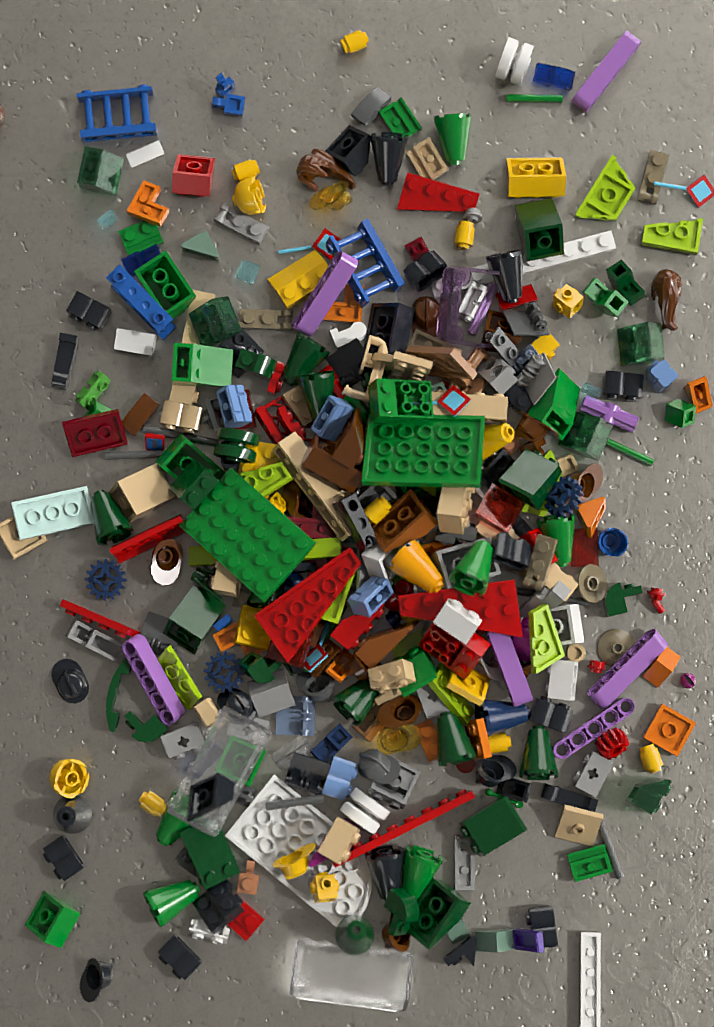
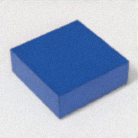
M226 614L213 627L219 632L229 625L233 619L229 614Z

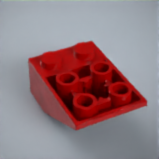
M385 604L378 608L370 617L355 614L342 620L330 637L347 651L350 649L355 650L361 642L359 637L363 633L367 635L373 627L371 622L375 618L379 620L385 612V609H383Z
M435 623L431 624L418 644L419 647L464 680L474 670L491 645L475 632L467 644H464Z

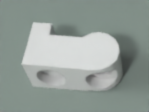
M355 322L350 328L338 332L337 328L330 330V336L336 349L339 350L355 338L359 341L363 340L366 337L367 329L362 322Z

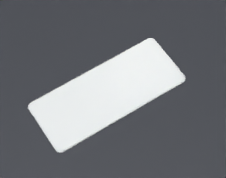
M156 141L130 152L126 156L130 166L135 167L163 155L164 151L160 142Z

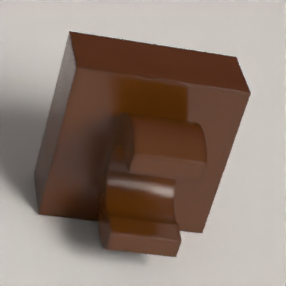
M543 437L536 442H527L519 448L521 453L525 449L530 451L536 450L544 456L545 453L541 447L546 444V441Z

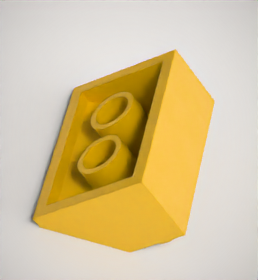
M563 157L506 159L508 197L539 198L550 196L557 198L565 196L566 172Z
M314 250L267 280L286 310H291L308 299L329 266L321 255Z

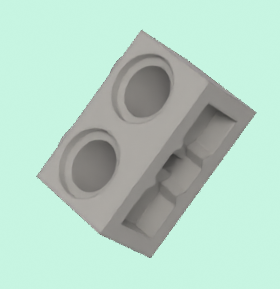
M494 355L476 370L499 394H504L518 381L513 375L515 370L501 357L497 359Z

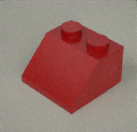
M178 154L172 172V193L210 197L215 158Z

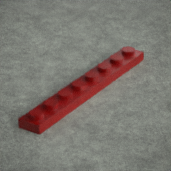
M463 789L455 793V798L449 800L447 797L438 802L439 806L433 809L429 806L421 810V815L417 817L411 815L403 819V824L399 826L393 824L386 828L387 832L381 835L378 832L369 836V841L363 844L361 841L357 842L356 845L351 846L352 850L349 851L351 854L346 862L474 799L473 791ZM331 860L334 868L340 866V864Z

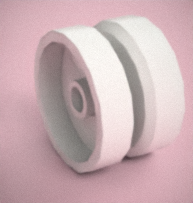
M509 37L495 77L505 80L510 70H513L510 78L511 83L520 86L524 74L526 75L534 46L524 43L520 52L516 53L519 42Z
M355 787L350 797L358 805L355 806L351 802L345 801L340 810L359 827L375 834L380 825L372 816L374 815L380 820H385L390 811Z

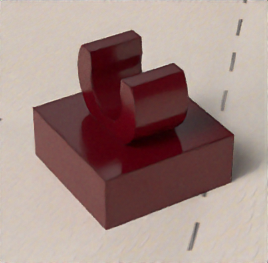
M422 236L405 245L413 262L418 261L425 253L429 252Z

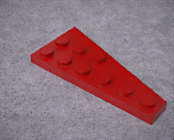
M350 547L254 615L288 664L360 567L361 562Z
M515 579L488 583L486 593L479 596L480 593L470 596L455 588L442 589L432 593L421 592L398 596L400 615L434 621L450 598L459 601L463 608L473 611L479 616L482 622L478 626V630L523 638Z

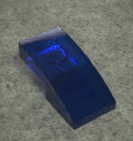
M537 63L533 82L547 87L555 86L570 91L573 87L575 71L554 65Z
M155 244L121 260L125 270L131 276L136 275L134 272L136 269L162 253L159 245Z

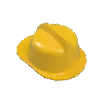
M306 844L292 853L280 857L273 863V867L280 868L288 880L301 876L308 869V855L315 849L316 844Z

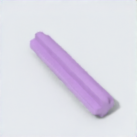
M491 282L488 284L487 294L484 295L474 315L475 318L472 319L467 332L469 334L477 335L498 289L496 284Z

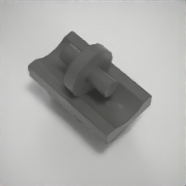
M208 398L204 400L207 409L204 410L205 417L201 419L202 424L208 423L209 429L214 428L215 432H218V428L225 427L218 398Z

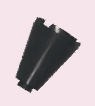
M381 132V136H376V133L371 134L378 181L382 182V185H393V182L397 181L408 143V135L402 137V133Z
M522 250L486 256L487 265L503 301L507 300L508 304L518 302V298L522 297L524 254Z
M78 795L74 796L75 798L62 797L54 807V822L65 833H79L87 828L91 821V806L86 799Z
M393 845L378 846L372 849L371 853H365V859L378 894L384 901H386L390 889L400 888L404 857V850L401 846H398V849H393Z

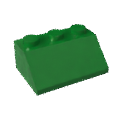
M166 250L134 271L149 295L173 320L183 314L196 298L195 293Z

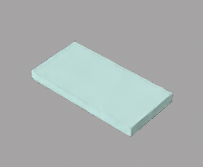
M87 486L11 502L20 541L94 524Z

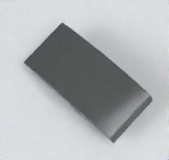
M376 87L360 102L351 113V117L363 126H366L377 118L378 111L391 102V96L379 87Z
M468 526V528H464L463 535L440 532V529H438L435 540L445 545L454 544L456 537L464 542H475L478 528Z

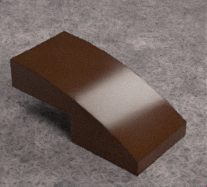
M145 392L122 420L124 428L136 436L146 421L152 417L160 403Z

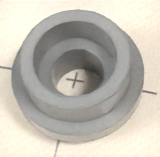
M469 208L465 211L463 220L477 224L482 220V214L479 209Z

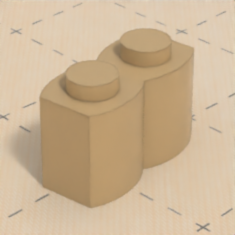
M165 400L160 423L168 430L181 428L184 433L194 434V431L199 432L203 408Z
M207 698L193 707L205 728L210 727V729H213L222 723L220 719L223 716L211 698Z

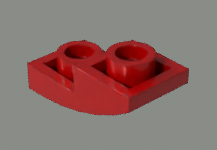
M285 406L278 408L276 415L288 435L296 432L304 441L306 437L304 427H300L299 422L291 424L293 421L290 411L286 410Z

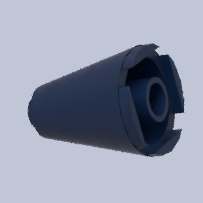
M484 699L481 706L475 704L474 707L475 719L484 718L488 737L523 724L530 718L529 707L525 704L514 707L512 702Z

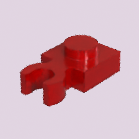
M277 362L275 372L267 389L269 395L276 396L277 392L280 393L283 386L281 377L285 363Z

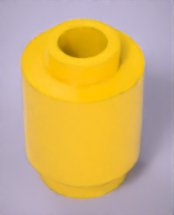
M360 29L340 39V44L345 54H352L367 47L366 43L369 42L367 34Z
M249 159L233 165L234 169L231 170L234 180H239V182L251 176L257 177L260 174L256 159Z
M459 221L456 226L454 245L457 246V249L468 250L473 246L475 228L472 222Z
M383 496L374 499L364 509L369 523H379L390 512L389 509L392 508V505Z
M505 732L488 737L491 754L507 752L508 747H511L510 735L506 736Z
M654 743L639 748V756L644 770H649L650 774L660 771V766L663 763Z
M144 791L138 800L141 803L139 807L153 817L157 816L160 818L167 806L164 803L165 800L152 791L148 793Z

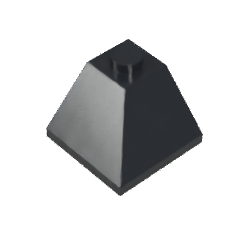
M348 125L325 152L334 157L349 174L356 177L368 164L371 136Z
M216 773L190 786L187 821L191 822L234 800L235 782L220 773Z

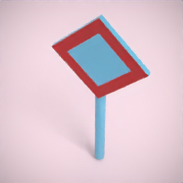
M705 174L688 187L661 182L653 183L655 186L686 190L698 208L714 196V188Z
M325 228L313 245L279 250L278 254L314 249L331 261L333 256L328 253L325 243L331 235L334 236L336 241L341 239Z
M452 385L437 401H432L433 405L439 404L455 417L472 399Z
M328 621L324 627L319 644L301 659L309 672L328 657L322 648L330 624Z

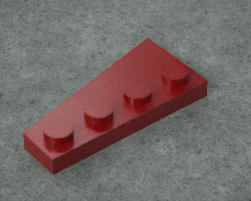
M407 172L397 209L465 212L469 208H476L480 193Z

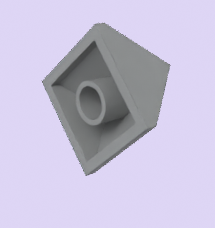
M284 669L273 672L272 674L275 679L269 683H258L255 680L247 682L250 697L259 718L296 706Z

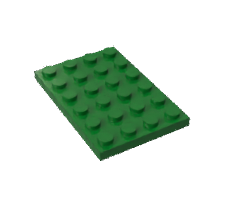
M369 414L362 485L480 488L485 416L456 415L454 417L453 415H434V419L385 424L371 423Z
M230 468L219 480L220 483L179 526L263 602H266L317 543L236 471Z

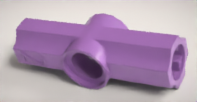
M588 395L585 396L579 410L598 418V421L601 423L617 426L630 433H633L639 417L621 410L619 406L613 403H604Z

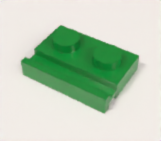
M402 97L379 111L380 117L390 132L402 133V137L408 135V138H410L416 132L422 130L421 125Z
M141 221L118 231L129 258L164 244L157 225L146 221Z
M604 843L566 854L574 882L613 872Z

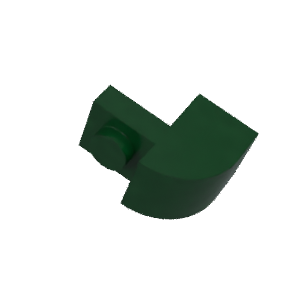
M622 259L606 269L613 289L629 301L628 304L630 306L646 296L645 291L634 280L632 270Z
M241 348L235 367L253 373L255 377L270 382L275 372L277 361L261 353L257 354Z
M621 582L612 585L606 591L603 598L606 617L627 613L624 597L643 593L641 585L636 586L635 583L624 585V589L621 587Z
M275 650L269 652L263 658L251 651L238 662V665L244 674L256 682L269 683L275 679L272 673L279 669L286 660L282 654Z
M129 711L124 716L127 719L125 723L131 730L134 728L137 730L132 737L140 742L155 741L169 730L157 715L151 717L145 724L132 711Z
M403 887L390 889L383 906L394 914L388 933L392 936L403 935L409 930L410 922L418 921L419 906L415 897Z

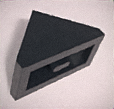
M511 778L510 780L500 782L496 793L527 803L532 784Z

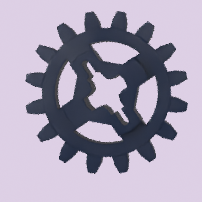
M561 476L560 481H556L544 501L546 502L544 507L557 518H560V516L566 518L567 513L573 515V509L578 510L577 504L583 502L580 497L584 496V493L581 492L583 487L574 478L572 479L567 476L565 479Z
M105 559L103 564L100 560H97L98 565L94 566L91 564L90 566L93 570L86 571L90 575L89 578L84 579L89 582L86 588L92 589L90 595L96 593V599L98 600L101 596H103L104 601H107L108 596L114 600V594L120 596L121 592L119 590L126 589L122 585L123 582H127V579L122 577L126 572H120L122 566L118 565L115 567L116 561L114 560L111 564H109L108 559ZM102 568V572L98 576H94ZM110 568L114 569L118 576H113ZM105 575H107L108 578L112 579L107 582V585H105L104 582L100 581L105 578ZM94 583L101 586L102 592L95 588ZM114 584H118L117 587L110 592V588Z
M227 651L224 652V656H221L220 652H217V658L210 656L212 662H206L205 664L209 668L203 670V672L208 673V676L204 677L205 680H210L208 686L214 685V691L221 688V693H224L225 689H228L231 693L233 686L238 689L237 683L244 682L240 677L246 675L244 672H241V668L238 665L241 658L235 660V654L233 653L231 656H228ZM224 659L231 660L235 665L228 666ZM218 662L217 670L212 672L214 664ZM223 667L229 670L233 669L227 673L226 678L223 675L216 676V674L222 671ZM237 672V677L232 683L231 677L233 673ZM219 678L223 680L225 685L216 683L214 679Z

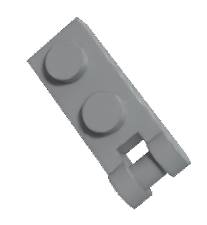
M222 203L219 214H216L213 220L261 244L269 226ZM227 213L231 215L229 221L225 219Z
M454 834L455 890H475L474 853L470 848V840L460 836V834ZM461 844H468V850H461Z

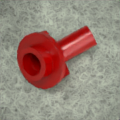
M651 587V591L647 590V594L658 614H662L665 609L659 600L662 601L666 593H662L663 589Z

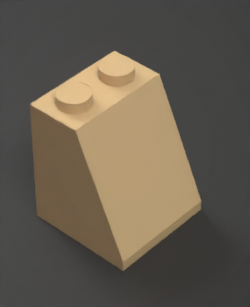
M157 463L117 481L109 491L130 524L166 505L175 497L174 492L169 488L170 484L165 479L163 469L159 468Z

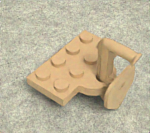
M370 335L359 374H362L364 366L372 368L368 385L375 379H382L384 370H387L386 373L390 376V379L425 381L433 362L397 351L394 352V355L388 354L384 340ZM370 344L379 346L377 353L373 355L368 353ZM346 385L341 393L354 399L369 402L368 387L365 393L354 390L349 385Z

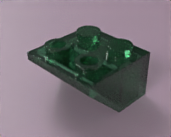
M84 146L77 180L80 189L117 195L124 158L104 149Z
M228 296L212 298L189 313L200 345L212 346L242 332Z
M644 322L617 329L621 366L652 364L656 360L659 362L665 360L661 323Z
M576 411L571 429L563 441H559L558 446L583 457L599 461L613 425L601 417Z
M660 778L637 783L626 801L643 812L652 815L653 812L656 813L662 804L660 800L663 795L667 796L670 792L672 781Z

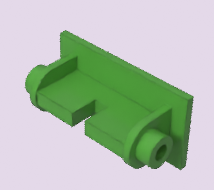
M99 370L96 373L94 372L86 382L91 387L88 389L83 386L76 395L75 401L89 410L95 400L97 401L102 392L107 389L111 380Z

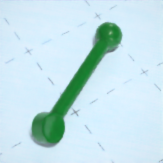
M488 788L485 790L487 796L504 797L493 792L492 789ZM508 798L517 808L523 807L522 801Z

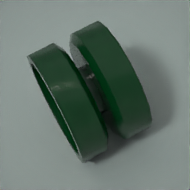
M218 428L217 439L224 443L215 445L214 456L232 462L255 463L257 453L250 448L259 446L260 435L234 428Z

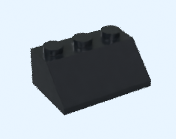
M399 302L372 303L364 349H366L369 336L372 335L384 340L388 354L394 355L395 351L406 354L405 350L408 347L414 308ZM370 344L368 353L372 355L377 353L379 346Z

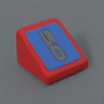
M145 434L146 450H165L166 438L164 435Z

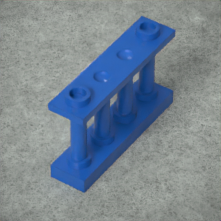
M139 85L137 88L97 92L84 90L81 93H76L79 103H84L86 128L80 130V138L83 143L158 136L156 124L152 123L149 117L148 96H154L152 86ZM140 97L141 124L133 125L131 123L129 98ZM121 99L124 124L115 127L112 125L110 100ZM103 101L105 121L103 128L94 127L92 102Z
M368 218L361 221L357 227L358 232L339 241H336L334 236L331 235L325 243L328 253L332 254L334 258L339 251H342V247L359 239L365 241L367 248L351 256L360 260L371 255L374 257L376 264L359 273H353L348 280V284L354 293V299L358 304L360 303L362 308L366 307L370 299L368 297L388 287L395 293L405 284ZM378 271L383 273L386 278L385 281L364 290L359 282Z
M120 264L106 277L112 284L111 288L163 341L177 328L172 323L173 318Z

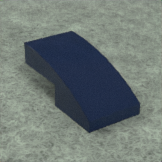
M339 723L310 753L316 759L328 762L353 737Z

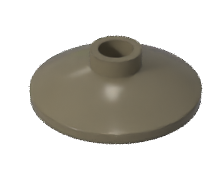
M591 564L584 566L579 572L577 583L581 596L590 603L601 601L605 596L608 586L603 570L599 566Z
M609 630L601 636L598 642V654L605 664L612 667L635 644V640L624 630ZM616 644H619L621 646V650L619 652L615 650Z

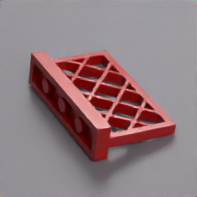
M282 395L266 405L258 407L254 412L255 417L272 444H277L285 439L284 436H289L286 432L280 431L278 417L270 415L267 410L272 406L279 408L285 406L287 410H290L288 406L284 405ZM294 415L292 416L293 421L291 422V424L296 422L294 421ZM314 421L310 423V425L305 426L304 430H306V428L311 429ZM304 438V441L311 442L312 440L310 438Z
M179 514L111 546V549H109L111 555L116 557L119 564H122L155 548L163 540L175 539L187 533L179 526L184 521L182 515Z

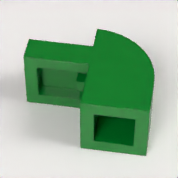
M593 278L582 291L593 302L592 305L612 317H618L629 303L618 291L609 290L597 278Z

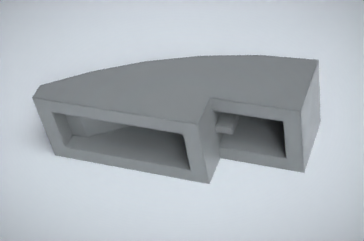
M559 580L549 590L544 587L542 592L536 591L519 608L520 618L529 617L528 612L543 603L548 604L550 610L557 607L566 599L571 590Z
M75 618L65 635L119 664L125 655L122 650L123 643Z

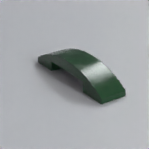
M127 658L119 665L108 689L106 716L111 732L117 731L121 713L114 712L122 674L130 675L132 670Z

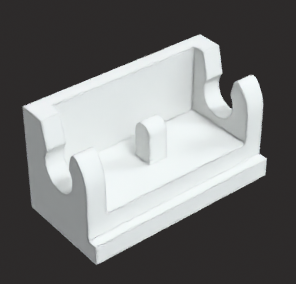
M117 328L114 349L152 356L157 335Z

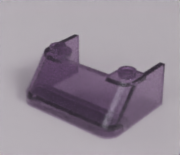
M453 265L446 267L442 276L436 327L438 339L450 344L490 348L491 344L464 340V331L457 325L462 286H466L470 282L472 272L499 275L500 271Z

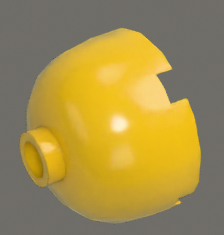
M256 176L241 180L236 185L234 195H232L233 204L238 206L239 210L247 215L262 214L266 209V204L262 205V198H265L264 191L259 179L254 180Z
M70 758L59 760L53 765L49 773V783L52 790L65 798H75L74 796L82 794L89 782V773L86 772L85 764L80 760Z

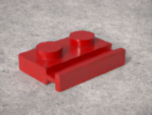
M243 900L244 903L241 905L245 911L227 925L247 941L265 918Z

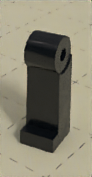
M60 332L59 346L52 376V387L68 388L80 340L77 335Z
M356 494L346 496L333 503L335 510L340 511L359 550L364 551L376 544L377 540Z
M544 783L540 796L563 806L568 805L592 812L596 811L599 801Z

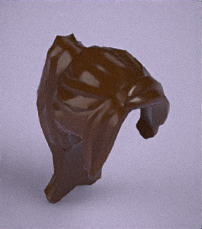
M313 149L311 154L302 157L296 170L298 179L314 192L319 187L313 182L317 177L326 178L328 176L337 178L345 183L350 190L356 187V182L334 157L321 149Z
M663 269L655 275L651 284V296L654 301H656L655 295L658 296V305L662 318L661 330L668 328L671 331H675L678 329L675 322L676 306L679 297L682 296L681 287L683 284L679 274L668 269Z

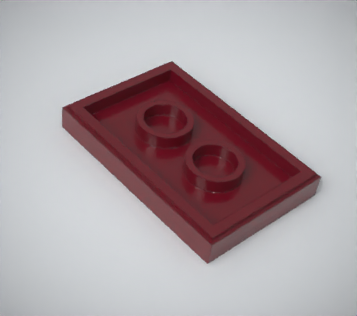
M119 409L62 422L72 457L128 445Z

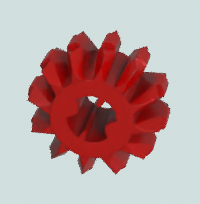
M616 727L603 732L595 742L600 756L608 760L622 755V752L626 751L630 744L625 732Z

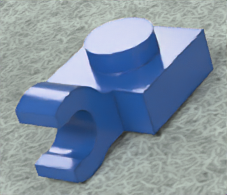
M222 73L215 77L218 82L215 88L216 94L219 98H224L235 88V83L230 76L225 79Z
M227 94L226 99L212 98V108H224V114L243 116L245 96Z

